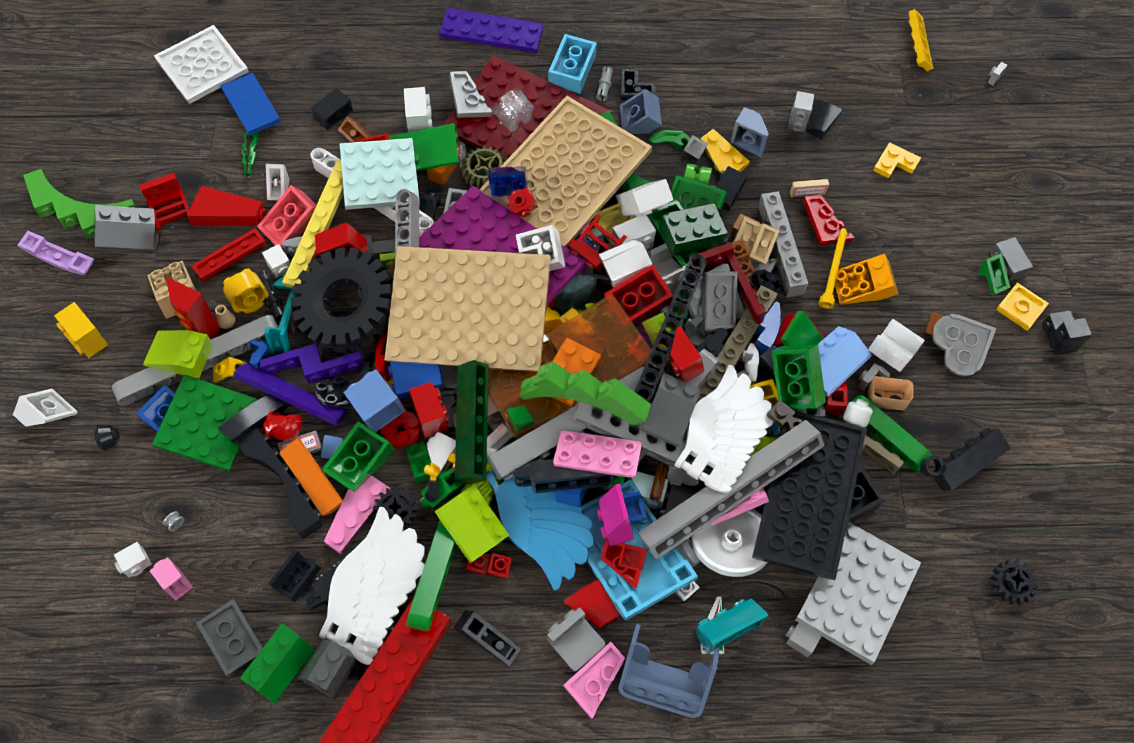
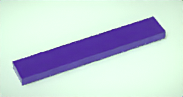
M247 363L242 364L234 371L233 377L335 426L346 414V410L340 407L326 406L315 395Z

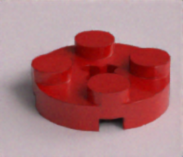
M405 411L380 429L383 438L390 442L395 449H403L402 447L413 445L421 434L420 423L417 417L408 411ZM401 426H404L405 431H400L399 433H397V429Z

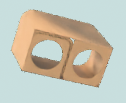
M873 376L868 388V400L878 408L905 411L913 399V383L909 380ZM874 393H879L882 397H877ZM897 395L902 400L890 399V396Z

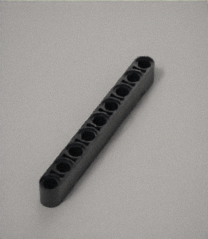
M701 254L692 255L685 267L634 390L636 394L644 395L648 402H650L672 350L676 329L682 325L706 266V259ZM673 311L678 312L680 315H675ZM666 328H671L673 332L667 331ZM659 344H663V345H665L667 348H666V349L661 348V347L659 346ZM655 360L659 362L660 365H654L652 361ZM645 377L651 378L653 382H647Z

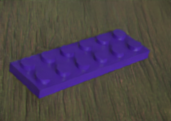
M447 8L439 34L440 38L537 53L543 32V23Z

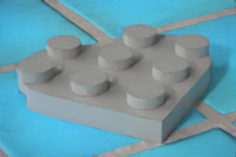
M950 314L943 316L935 323L932 332L933 343L945 351L944 365L947 369L958 376H971L979 371L984 364L996 328L961 315Z

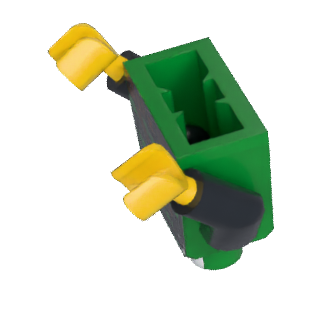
M451 452L448 457V462L453 463V467H450V470L440 475L441 469L438 465L431 462L430 466H425L424 472L430 475V478L428 479V485L421 491L423 498L420 502L424 508L428 509L429 507L434 508L466 485L465 483L455 481V452Z

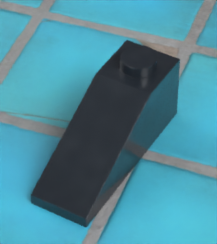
M465 610L453 627L469 641L509 667L521 650L519 646L474 611Z

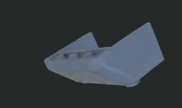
M636 624L619 684L620 694L626 698L690 718L699 717L703 712L717 670L720 649L715 648L710 664L697 662L691 666L690 672L682 671L649 660V648L642 643L636 642L640 625Z

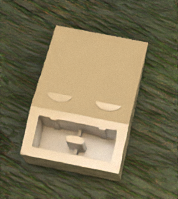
M183 261L171 263L168 267L155 270L147 275L156 301L166 319L176 315L170 302L166 282L168 277L196 290Z

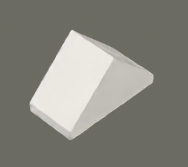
M266 164L267 200H279L288 189L289 176L285 165Z

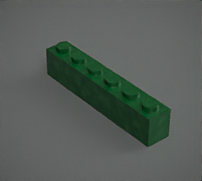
M476 360L458 365L455 481L469 485L485 481L487 470L489 365Z

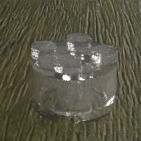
M515 89L500 98L502 102L499 105L496 103L493 108L495 116L506 129L513 132L522 123L526 124L532 119L531 114L534 106L520 90L518 92Z

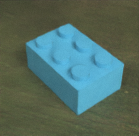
M565 34L548 71V82L568 91L581 94L596 57L597 43Z

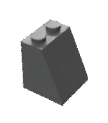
M321 640L298 676V679L335 700L356 665L357 660L349 649L332 640Z

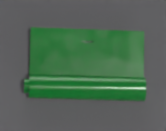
M455 123L389 135L390 140L412 138L416 171L459 163L457 149L458 133Z

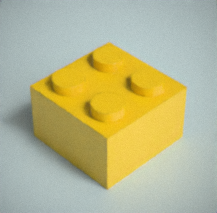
M75 302L54 315L59 321L56 325L80 355L85 353L90 358L108 346L104 338Z

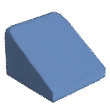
M325 435L321 458L329 460L344 439Z

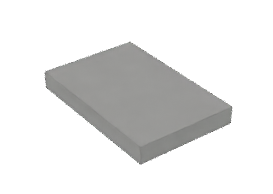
M703 272L701 316L704 319L701 323L702 330L734 329L736 327L737 272Z

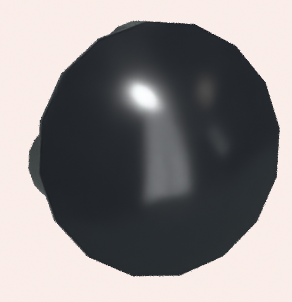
M335 375L333 378L325 379L316 384V397L322 404L329 407L345 406L350 401L344 392L351 383L345 380L343 375Z

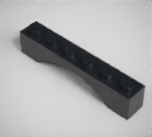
M256 427L240 437L236 442L250 463L258 464L271 470L285 484L289 499L288 519L301 539L322 527L320 519L323 517L317 508L312 509L309 504L312 502L306 492L301 493L299 490L301 484L296 477H290L288 473L291 470L286 462L281 463L279 461L280 454L275 447L270 448L268 445L270 439L266 436V433H260Z

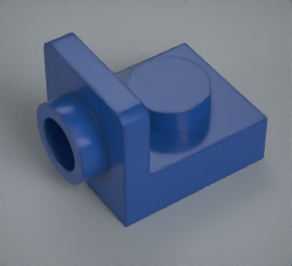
M252 339L250 344L256 352L252 353L250 364L262 370L259 360L271 357L268 344L261 340L257 342Z

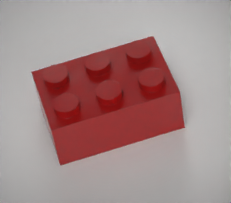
M651 265L604 293V297L619 323L630 329L670 305L673 294L654 265Z

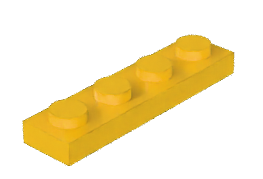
M913 9L909 12V24L912 28L911 36L915 42L914 50L918 57L916 61L919 67L929 71L933 69L923 17Z

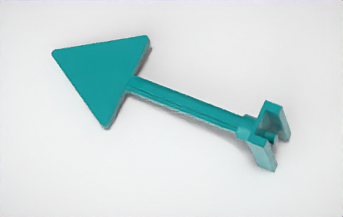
M286 274L274 283L275 288L291 289L279 328L266 327L264 332L271 356H275L276 352L286 353L292 351L287 336V328L293 312L291 298L297 296L292 292L293 288L283 285L282 281Z

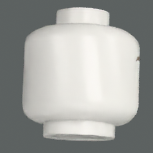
M857 399L856 402H849L843 416L846 423L867 427L873 413L872 409L868 407L869 403L861 399Z

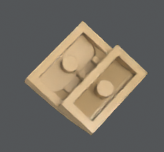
M744 217L733 242L743 239L750 254L749 259L766 264L780 230Z

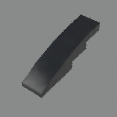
M268 394L219 426V432L233 444L246 432L248 433L262 425L266 421L269 411L281 414L291 404Z

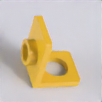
M228 357L213 366V382L217 383L229 376L233 377L235 365L241 366L247 362Z

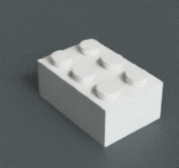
M666 179L646 183L616 195L623 216L629 215L630 218L645 216L652 213L653 210L669 206L668 202L673 201Z

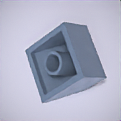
M644 89L620 104L622 129L630 134L650 133L662 126L659 97Z
M744 107L735 122L730 142L760 157L764 153L769 135L761 115L754 110Z

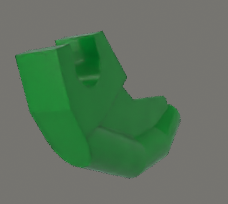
M663 130L654 133L648 139L650 144L656 145L667 142L680 150L683 149L682 142L688 144L690 140L687 134L676 130Z

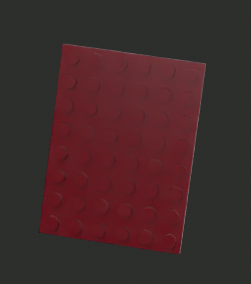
M493 55L474 81L480 96H483L485 104L492 110V116L458 118L456 108H454L443 125L455 123L459 140L479 149H482L483 146L486 149L492 147L493 151L498 149L499 153H503L504 157L508 159L566 96L598 115L608 111L612 115V111Z

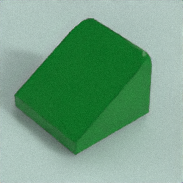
M525 405L506 410L507 416L516 431L534 423Z

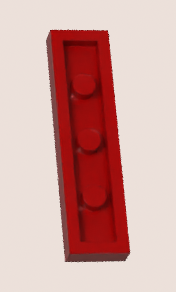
M254 228L193 264L192 268L201 281L204 282L266 245V242L257 229Z

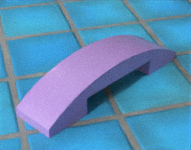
M27 231L18 243L19 248L38 259L80 275H85L95 261L94 258L77 252L75 254L47 242L44 237Z

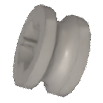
M174 511L164 519L163 525L168 527L170 532H173L182 526L185 519L177 511Z

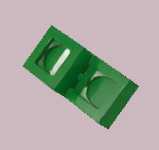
M424 441L406 446V453L416 484L428 480L430 475L424 472V468L426 465L430 466L431 462Z

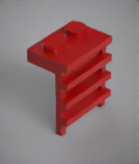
M174 173L139 185L149 209H156L182 199V201L154 211L155 224L158 231L161 230V225L187 216L189 206ZM185 207V209H183V210H181V211H178V212H175V213H172V214H170V215H167V216H164V217H161V218L157 219V217H160V216H162V215L171 213V212H173V211H176V210H179V209H182V208Z
M597 215L577 241L574 239L569 241L568 247L570 249L569 252L585 260V265L591 270L595 269L600 273L603 268V263L598 257L600 253L584 242L583 239L588 236L608 251L612 248L590 232L593 227L616 243L613 248L622 245L627 236L623 235L618 240L597 223L601 216Z

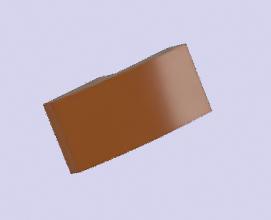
M743 239L732 242L734 255L737 260L741 261L742 271L750 279L755 270L749 259L750 254Z

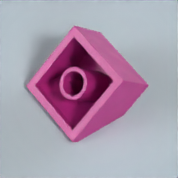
M616 484L599 500L600 509H597L599 521L604 522V526L601 527L603 539L608 538L610 546L634 540L621 486Z

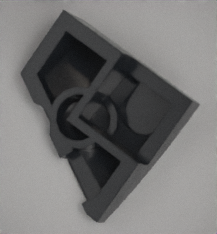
M814 99L807 132L822 140L831 129L832 124L841 115L842 109L830 103Z

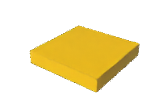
M1016 283L996 310L1028 331L1049 303L1019 283Z

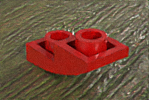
M484 553L471 563L467 560L465 571L507 579L512 558L495 553Z

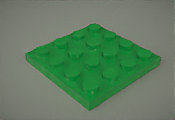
M184 375L152 446L230 472L240 446L236 441L232 444L219 432L218 427L259 399Z

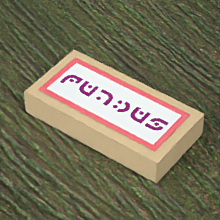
M828 179L793 182L790 196L825 195L829 181Z

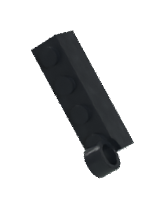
M999 428L983 429L979 432L977 438L967 440L964 443V447L950 452V457L947 459H941L939 456L924 457L920 463L922 473L927 476H933L942 491L955 489L1011 449ZM931 460L935 463V470L933 472L929 468Z

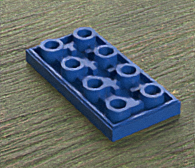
M253 73L221 86L249 136L281 122Z

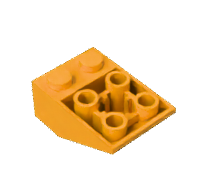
M885 254L838 269L835 288L840 305L883 300L899 294L890 263Z

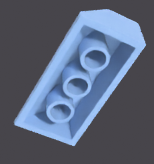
M839 326L818 344L825 396L828 397L871 357L870 351L855 332Z

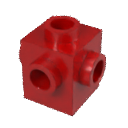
M528 187L522 190L517 189L511 193V196L507 197L510 202L507 204L512 214L515 213L519 217H526L532 213L531 211L539 208Z

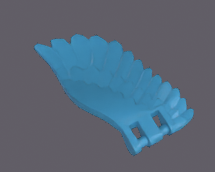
M487 471L486 480L495 492L501 523L509 534L508 538L518 548L536 560L547 576L553 590H558L563 576L569 581L574 577L576 572L575 563L582 565L587 562V548H591L594 544L593 535L589 531L593 527L591 519L581 513V506L579 508L556 502V494L553 492L535 493L532 491L531 486L518 487L514 483L515 476L507 481L503 478L504 482L498 485L495 480L497 476L494 471Z

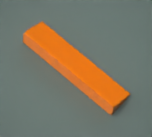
M297 438L281 450L280 455L321 515L325 516L333 513L343 500L301 439Z

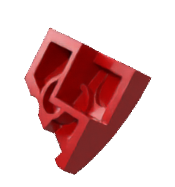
M605 539L601 560L631 584L632 587L637 588L648 550L626 543L610 546L608 539Z
M599 579L563 601L567 607L569 606L575 611L581 608L585 613V618L590 620L599 629L619 619V614Z

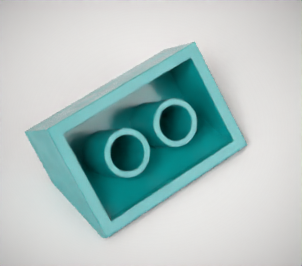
M752 598L747 601L742 599L733 605L734 608L729 611L725 608L716 613V617L712 620L706 618L697 624L698 627L695 630V634L706 653L709 654L715 651V648H720L761 626L768 617L767 612Z

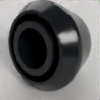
M99 424L94 429L95 440L101 450H109L120 439L118 429L113 428L112 425Z

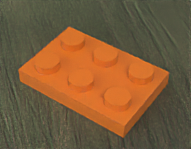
M566 338L553 361L571 374L585 370L592 375L602 357L601 354ZM554 397L571 407L576 402L575 400Z

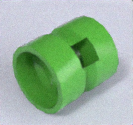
M687 163L684 178L708 185L712 168L703 166L698 168L697 165Z

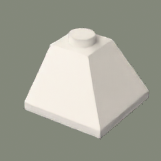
M48 389L19 396L13 415L26 427L77 415L78 411L56 391Z

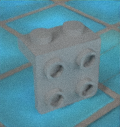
M578 608L576 611L574 609L569 611L564 616L565 620L561 624H554L548 630L549 634L547 635V641L573 671H578L605 647L603 639L585 620V613L581 608Z

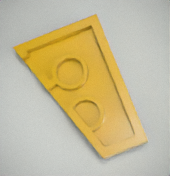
M714 129L701 137V140L708 144L705 152L712 159L717 172L725 171L728 166L741 172L749 166L750 161Z

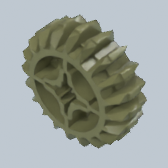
M485 146L482 149L476 147V151L470 149V154H465V159H462V177L471 187L477 186V189L480 190L493 176L495 168L498 167L499 169L507 159L503 153H499L498 149L493 151L492 147L486 149Z

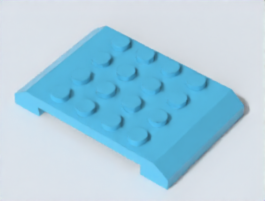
M631 479L620 485L623 495L629 490L639 491ZM603 494L581 506V513L590 518L593 523V527L589 531L593 535L594 544L591 548H587V563L596 578L600 580L619 614L627 621L694 582L698 576L688 561L682 558L676 547L657 560L647 551L638 587H632L631 584L601 560L605 543L601 531L604 522L599 521L597 509H600L599 500L605 495ZM642 499L647 520L630 524L634 540L624 543L647 549L638 532L655 522L656 518Z

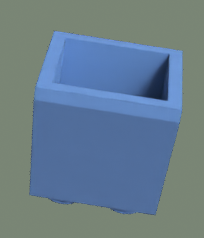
M377 370L368 372L364 375L363 379L351 384L344 392L366 425L375 433L406 411Z

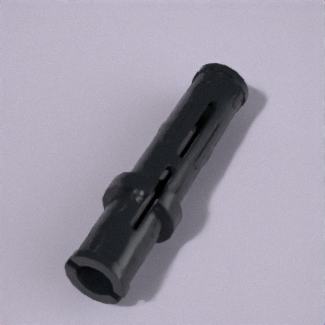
M263 270L258 273V277L268 291L267 306L271 309L275 321L280 322L284 312L283 302L277 295L269 272Z

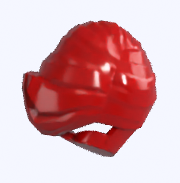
M269 411L266 421L263 423L266 436L268 438L272 436L283 441L297 438L302 427V416L296 414L282 416L280 413Z

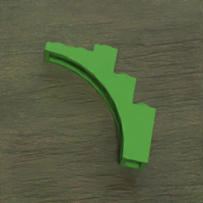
M42 169L23 175L34 209L41 218L56 213L64 229L80 223L88 239L94 237L95 205L136 208L132 199L111 204H88L75 201L54 189Z
M554 361L542 365L537 375L525 379L521 384V392L519 394L524 400L536 397H557L579 401L612 413L631 425L646 422L651 407L648 401L616 378L602 383L585 370L571 374Z

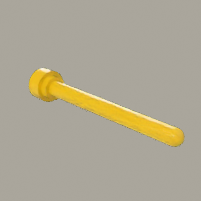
M844 228L839 233L825 293L820 296L818 303L819 306L826 309L833 308L835 301L832 293L847 235V230Z

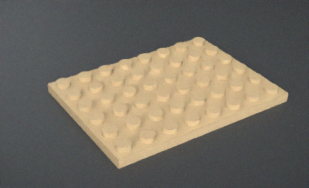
M566 96L480 188V191L509 209L507 204L510 202L507 197L511 196V193L517 189L522 190L528 187L539 208L531 211L530 215L521 218L537 229L553 225L559 231L561 245L567 248L569 241L579 235L650 154L652 146Z
M397 246L385 361L458 366L476 360L488 364V369L538 372L542 360L551 256Z

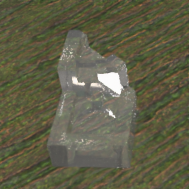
M458 140L457 147L460 148L459 163L461 168L462 159H466L465 143Z

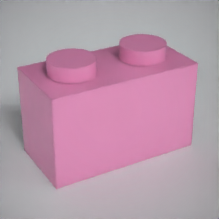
M168 557L165 560L158 561L154 568L150 570L163 590L175 601L193 588L181 570Z

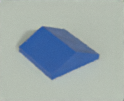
M164 385L136 414L154 431L158 432L175 393Z

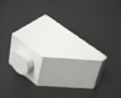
M437 431L436 435L429 439L427 447L431 462L438 465L441 469L440 475L446 472L451 462H448V457L451 452H455L456 440Z

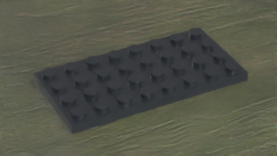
M793 410L796 412L794 418L808 421L820 432L824 447L769 483L767 492L769 502L764 504L752 558L835 581L867 428ZM786 425L783 426L781 436L788 432Z

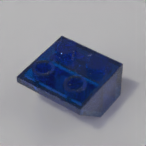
M527 166L490 168L488 179L491 195L497 197L511 196L513 191L528 187Z

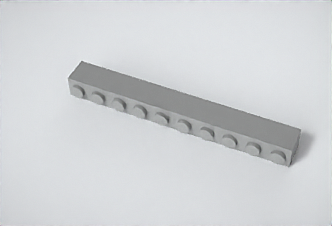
M652 361L654 365H660L659 362ZM644 366L619 381L634 391ZM663 369L661 376L663 375V373L667 374L665 369ZM645 377L647 382H653L651 378ZM638 394V395L641 396L643 399L646 398L644 395ZM576 406L490 455L487 461L499 480L505 478L507 481L514 477L513 473L516 468L529 466V462L538 457L542 460L551 454L550 450L555 447L557 448L562 430L584 433V430L587 429L586 427L570 421ZM592 410V415L595 418H600L599 412Z
M806 420L751 456L747 462H744L746 465L742 469L743 472L737 478L736 484L730 486L732 488L730 492L721 493L707 486L638 532L644 546L656 560L824 447L820 432Z

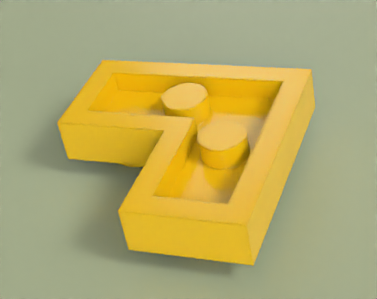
M889 142L873 171L889 178L897 166L912 174L921 157Z

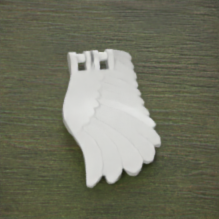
M728 365L718 387L695 405L688 423L685 449L674 465L679 469L686 470L687 474L696 480H702L705 482L704 485L721 493L731 491L732 488L730 486L736 484L737 478L743 472L742 469L746 465L744 462L749 460V455L755 450L754 447L758 446L761 441L759 439L767 435L766 429L771 427L773 423L766 416L767 412L771 409V403L763 400V389L757 386L750 389L751 381L749 377L742 374L738 378L732 365ZM689 454L696 458L692 465L686 461ZM707 465L714 468L710 475L703 472Z
M379 507L367 537L339 564L330 585L327 619L319 633V637L324 640H332L349 649L354 657L365 665L371 664L372 658L376 656L378 649L382 647L384 643L382 639L388 634L385 629L394 623L392 618L400 612L398 607L405 604L408 600L406 595L417 587L415 581L421 577L425 566L422 563L425 556V547L417 544L418 537L414 529L408 528L403 530V522L400 516L395 514L392 519H389L386 509ZM333 624L339 626L336 634L332 632ZM351 634L357 637L354 644L349 642Z

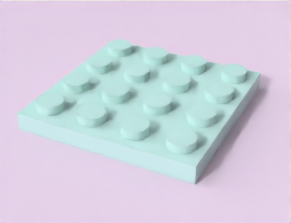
M412 138L340 143L346 210L396 206V194L401 189H407L419 198Z

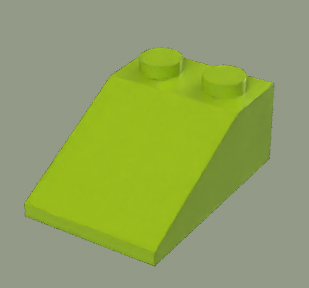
M190 330L157 331L143 365L199 379L213 344L208 335Z

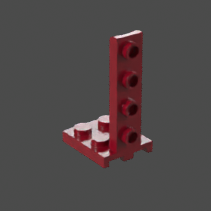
M728 243L699 253L706 259V266L703 272H709L722 264H728L730 271L737 272V289L754 322L756 324L763 323L764 315L766 314L765 307L762 303H759L756 290L751 288L748 275L742 271L741 261L736 259L733 245Z

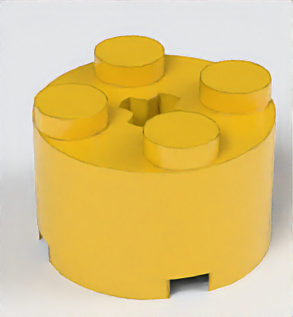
M244 269L242 272L226 278L223 282V292L233 310L237 313L239 311H244L245 314L252 313L260 309L264 305V299L268 298V291L260 278L250 269Z

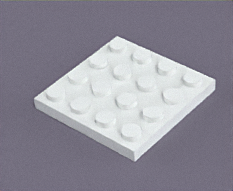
M214 25L154 55L158 64L189 104L219 89L222 85L249 73L246 65Z

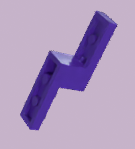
M316 343L259 360L262 370L270 375L284 369H293L298 365H302L308 383H317L322 379L334 377L347 371H356L363 364L359 352L322 363Z

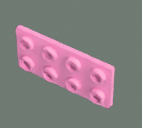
M562 430L553 465L635 478L642 442Z

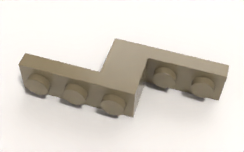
M865 435L862 452L895 475L904 462L896 454L884 449L882 444L873 441Z

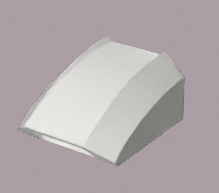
M636 240L612 248L598 256L603 263L613 288L652 265L643 243Z

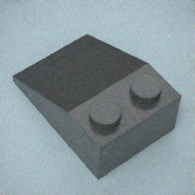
M663 373L651 398V407L646 422H643L641 431L678 447L695 408L700 389Z

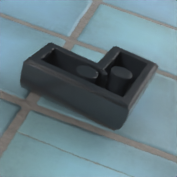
M621 69L620 99L622 101H627L644 89L655 95V83H638V69Z

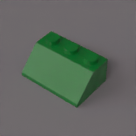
M280 624L239 679L275 704L315 649L284 624Z

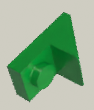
M1002 253L984 259L978 275L987 277L990 293L997 294L1010 288Z

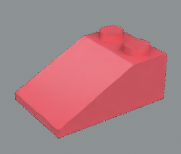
M290 185L257 227L275 246L279 244L283 248V241L299 237L305 232L317 205L303 191Z

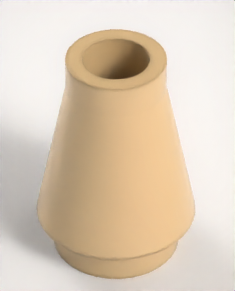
M218 305L215 308L219 327L224 329L233 327L236 320L234 314L224 305Z

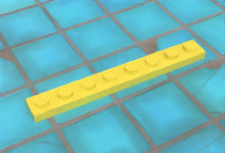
M337 160L282 281L286 287L293 288L295 283L302 284L298 276L302 270L310 271L311 268L308 264L317 256L315 235L328 230L343 197L341 160Z

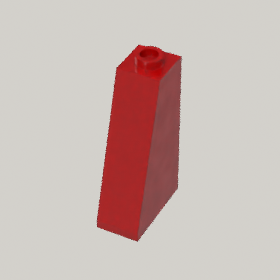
M201 186L187 213V217L193 226H258L266 216V210L261 201Z

